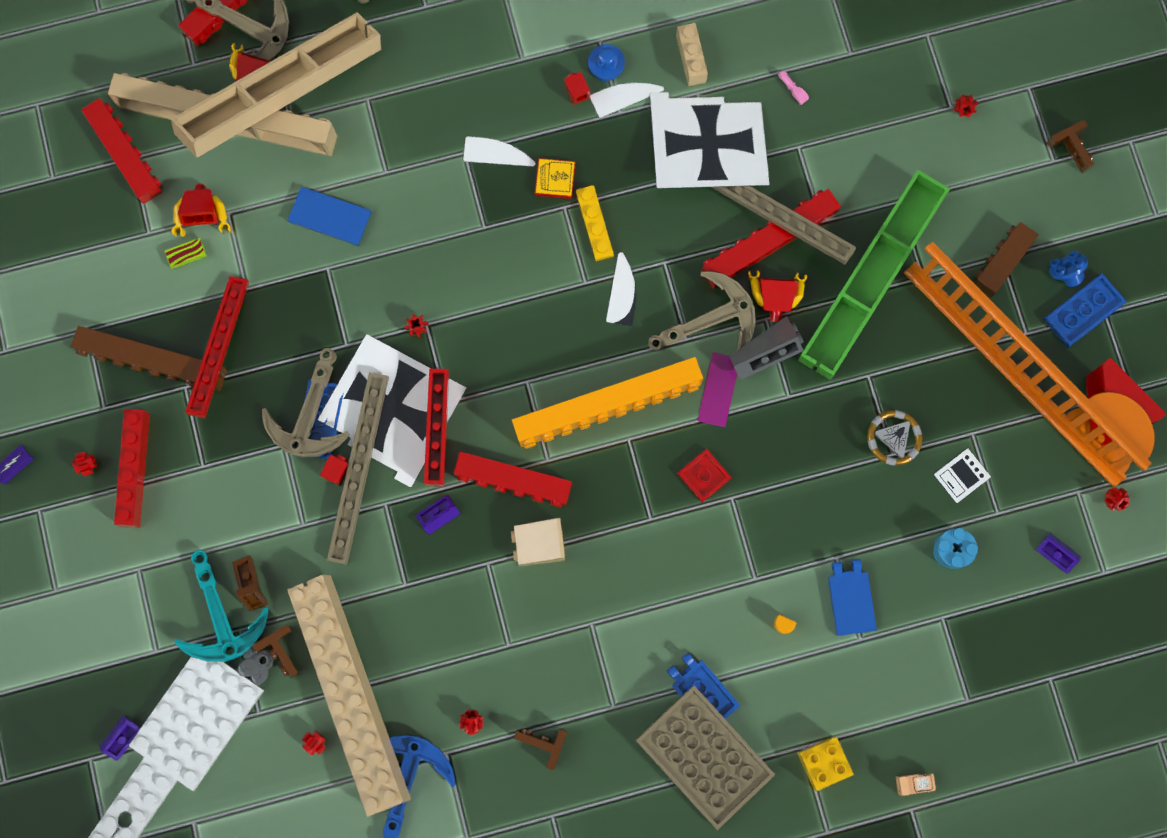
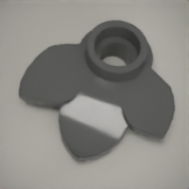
M251 648L242 655L245 660L239 664L237 672L240 676H251L252 683L259 686L267 680L269 669L274 664V658L269 651L262 650L255 653L253 648ZM262 657L266 658V662L264 664L261 663Z

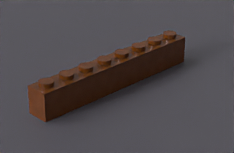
M82 326L77 327L71 344V348L76 350V354L87 357L92 355L95 360L101 362L110 360L113 365L119 367L128 365L131 370L137 372L146 370L149 371V375L155 377L160 375L167 376L166 379L169 381H185L184 384L190 387L194 386L202 362L200 359ZM224 366L221 368L215 386L217 391H221L227 369Z

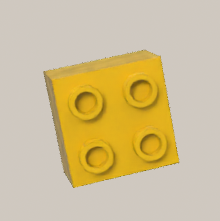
M830 737L797 752L813 790H821L854 775L837 737Z

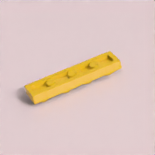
M594 185L577 189L576 195L595 261L614 257Z

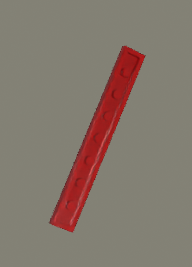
M229 276L185 413L187 415L206 418L249 284L248 279Z

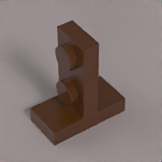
M1085 120L1051 136L1046 142L1050 149L1063 142L1081 173L1088 171L1094 165L1092 155L1086 151L1082 139L1077 136L1088 126Z
M247 556L232 562L239 588L236 590L238 599L249 611L268 605L266 597L261 592L253 558Z
M285 625L252 645L255 653H258L270 645V654L274 660L278 658L282 664L279 666L281 672L285 677L288 675L292 678L298 672L278 641L291 632L289 626Z
M522 729L521 732L516 731L515 740L551 752L546 768L554 771L567 731L559 729L555 744L551 743L552 739L541 735L539 739L532 736L533 732L525 729Z

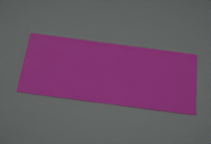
M714 352L712 354L698 416L699 422L726 427L737 372L730 356Z

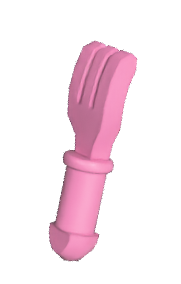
M779 72V78L792 91V95L798 103L802 105L809 99L807 93L801 87L795 86L796 83L789 78L786 72Z

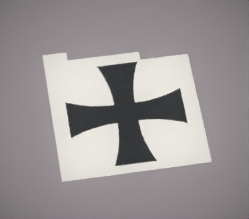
M668 92L650 93L657 188L769 185L761 102L724 103V97L669 98Z
M366 334L318 420L324 423L327 419L326 425L334 428L339 399L343 395L336 430L341 433L347 431L350 434L349 437L351 439L347 445L352 447L369 372L387 375L389 380L371 458L396 470L397 474L394 479L412 487L425 463L429 369L431 368ZM449 379L447 422L466 390V387Z

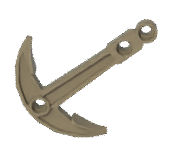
M186 0L189 3H195L198 8L213 16L220 17L262 42L263 45L257 53L253 52L250 55L271 61L280 53L285 45L289 19L283 0H273L275 20L272 28H268L223 5L219 0H210L212 2L211 6L205 4L207 0ZM278 37L280 41L275 43L272 39Z
M710 271L701 272V276L713 281L722 290L724 289L730 301L684 324H677L665 329L659 335L650 336L648 339L649 347L652 350H659L663 345L669 346L685 339L687 335L733 317H738L741 329L738 330L736 351L752 340L756 325L755 309L749 294L737 281L724 274ZM745 301L747 303L746 308H741L740 303ZM676 332L677 337L674 339L670 338V333ZM653 340H659V345L653 346Z
M325 348L320 352V361L316 364L311 378L312 384L292 434L283 431V428L274 421L266 408L262 409L263 424L272 441L284 451L294 456L319 457L335 450L350 435L346 431L335 436L321 437L320 440L310 439L324 388L328 385L333 370L332 364L337 358L336 353L330 348ZM329 352V357L324 358V355ZM323 370V375L318 376V372ZM298 442L299 446L294 449L293 445Z

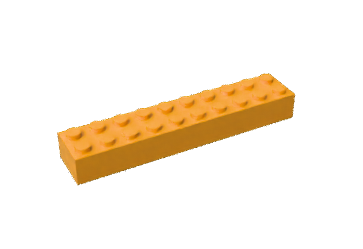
M696 357L512 419V423L520 447L525 446V449L536 446V442L542 440L543 442H549L556 435L566 436L571 434L574 429L579 428L583 430L589 428L591 423L598 422V424L608 421L609 417L616 416L618 418L626 415V411L632 409L639 411L645 408L644 405L650 403L656 405L663 402L662 399L670 397V399L681 396L680 393L688 391V393L697 391L698 387L701 386L703 376Z

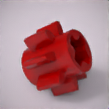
M962 94L958 99H955L956 105L954 110L958 112L959 117L967 116L969 118L973 112H977L975 106L978 103L976 99L973 100L972 94L969 96Z
M413 313L412 318H406L408 325L404 328L405 330H411L409 332L411 337L415 334L420 338L421 333H427L424 326H427L428 322L423 321V315L416 317ZM413 324H420V327H413Z
M84 451L75 454L76 459L72 461L75 472L77 474L81 473L84 476L93 474V469L97 467L94 456Z
M1116 487L1109 489L1105 494L1104 501L1107 503L1106 506L1112 511L1115 509L1118 511L1124 510L1130 502V497L1127 495L1128 492L1122 487L1120 489Z
M467 710L464 715H460V729H464L465 733L474 735L479 732V729H483V715L479 716L478 711Z
M316 730L312 734L307 732L301 739L305 742L302 748L312 756L315 753L321 754L326 748L323 744L326 739Z

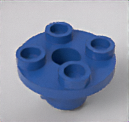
M600 45L593 49L589 55V70L602 82L613 80L624 70V55L620 49L613 45Z
M1073 251L1068 256L1052 260L1049 273L1053 279L1064 281L1068 287H1074L1083 281V271L1088 266V260L1086 256L1078 251Z

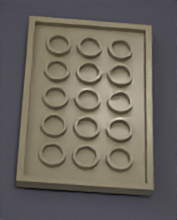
M694 685L635 739L716 830L726 823L775 776L773 771Z

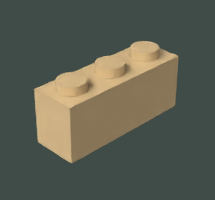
M696 23L678 26L676 37L688 86L706 83L708 73Z

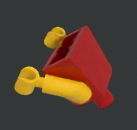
M235 43L232 44L233 53L229 67L236 81L271 62L270 60L244 53L242 44L239 50H236Z
M197 184L195 190H186L183 197L174 205L175 226L171 230L174 236H177L178 229L181 230L180 235L182 237L185 236L186 230L181 227V224L182 226L218 224L219 220L221 222L219 231L223 234V226H228L229 233L231 232V226L226 223L227 215L223 202L218 196L213 195L212 190L206 189L204 184Z
M757 270V276L753 277L749 271L748 279L751 282L752 295L757 304L762 306L763 310L770 311V321L779 322L782 311L790 312L792 308L797 306L803 298L804 283L807 279L806 274L803 280L799 279V273H797L794 280L760 278L759 281L760 272Z

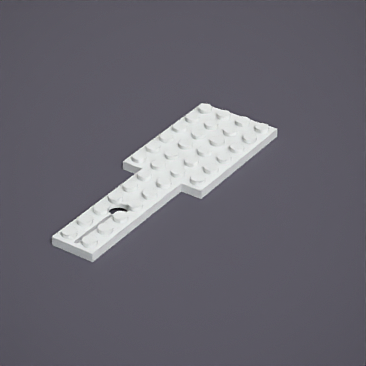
M191 657L130 743L129 747L144 756V759L88 838H138L177 781L190 790L195 791L264 689L254 685L247 677L240 676L234 668L225 662H205ZM124 811L132 815L133 822L127 828L120 826L118 823V817Z

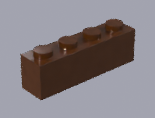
M1022 222L1016 227L1014 225L1011 226L1006 233L1008 238L1005 241L1002 239L995 248L998 250L996 254H991L985 261V264H987L985 269L980 268L974 276L976 279L974 284L989 297L996 294L1039 236V234Z

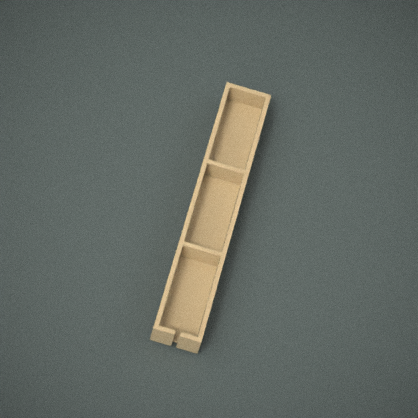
M357 12L171 119L174 134L198 158L380 51V34L370 24L368 25V22Z
M114 73L108 95L121 109L169 120L214 95V93L211 95L204 94V92L193 89V91L186 90V88L175 85V87L168 86V84L162 81H157V83L151 82L144 77H139V79L133 78L126 73H121V75ZM289 110L276 111L237 134L331 157L337 139V134L329 120L319 118V120L313 119L306 114H301L300 116Z
M320 575L306 581L307 583L299 584L287 591L366 815L369 817L409 801L411 797L331 575Z

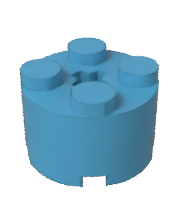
M962 528L950 529L940 534L934 542V557L945 568L959 569L965 567L975 559L978 553L976 540L968 531ZM954 546H957V552H953Z

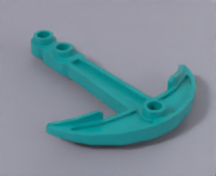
M197 550L191 555V561L196 566L194 570L200 588L204 591L218 643L204 646L203 644L187 643L175 639L174 642L192 658L205 662L230 661L242 656L252 648V645L256 644L266 627L268 608L264 607L259 617L247 627L248 631L234 637L216 589V581L211 566L207 563L208 556L204 551ZM202 556L204 559L202 562H197V557ZM208 574L210 576L209 579L204 581L202 579L203 575ZM229 647L234 648V652L232 654H227V649Z

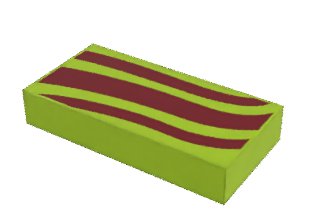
M201 238L165 250L171 269L207 257Z

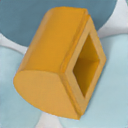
M777 615L774 620V629L779 634H788L794 630L797 623L782 615Z

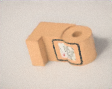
M934 773L896 776L898 795L904 796L936 790Z

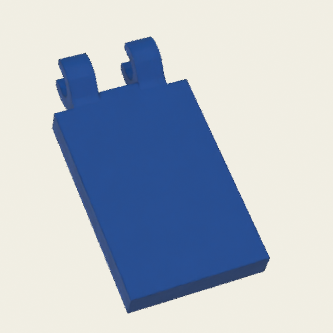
M861 559L851 561L852 571L842 572L841 562L831 563L833 577H828L837 636L877 631L868 572L862 573Z
M689 653L681 657L688 665L683 672L679 673L674 666L666 670L676 681L671 686L680 696L694 685L724 719L740 707L739 703L702 660L696 663Z

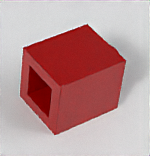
M582 72L577 74L571 73L564 79L565 88L573 105L590 98V90Z
M338 454L336 457L330 455L320 476L340 486L347 473L348 463L346 461L348 459Z

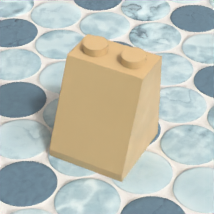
M560 518L514 526L515 531H511L512 543L516 542L517 550H513L514 562H518L519 566L565 561Z

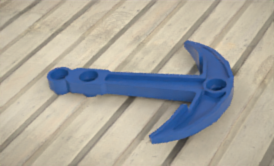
M400 735L389 738L394 753L404 755L401 772L409 794L421 759L434 764L433 768L445 777L450 786H455L453 769L440 748L427 739L414 735ZM417 743L418 750H413L411 745ZM407 801L391 808L383 830L384 838L399 837ZM390 822L396 823V829L390 828Z

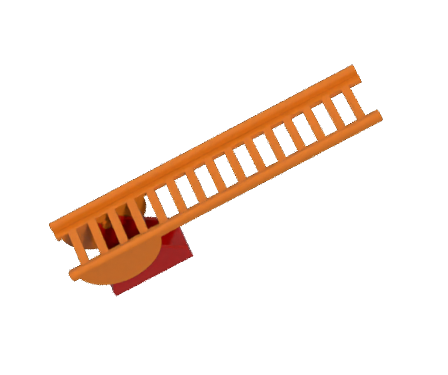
M931 242L924 250L933 259L925 268L922 269L914 262L904 272L914 285L1113 487H1116L1127 478L1124 473L1128 470L1132 461L1142 471H1145L1151 464L1148 458L1154 447V429L1152 424L1162 419L1166 413L1111 358L1096 367L1085 377L1086 397L934 242ZM939 264L946 273L936 283L929 274ZM953 278L960 286L949 296L942 288ZM967 292L974 300L963 310L956 301ZM980 305L987 315L976 324L969 315ZM994 320L1001 328L989 337L982 329L990 321ZM1007 333L1015 342L1003 351L996 342ZM1021 347L1029 356L1017 365L1010 356ZM1035 361L1043 370L1030 379L1023 370ZM1049 375L1056 384L1044 393L1037 384ZM1063 390L1070 398L1060 406H1057L1050 398ZM1075 404H1077L1080 407L1072 410L1067 415L1064 413L1065 411L1073 407Z

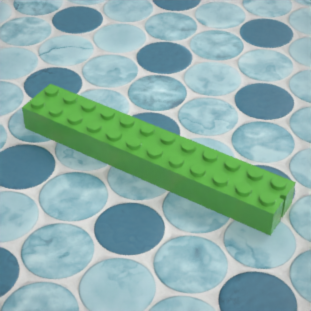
M920 170L916 171L799 357V362L811 369L815 366L817 373L829 380L832 379L950 188Z

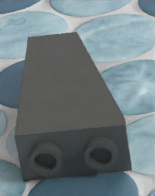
M785 317L731 354L730 359L740 380L802 352L801 343H804L795 323H790L788 317Z

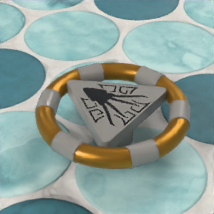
M888 410L877 415L871 422L867 432V442L871 452L878 460L885 464L898 466L912 461L917 456L922 446V432L917 421L909 414L899 410ZM895 417L907 421L875 432L878 425L886 418ZM911 425L915 436V444L912 450L904 456L909 426ZM874 435L900 458L896 459L882 454L877 447Z

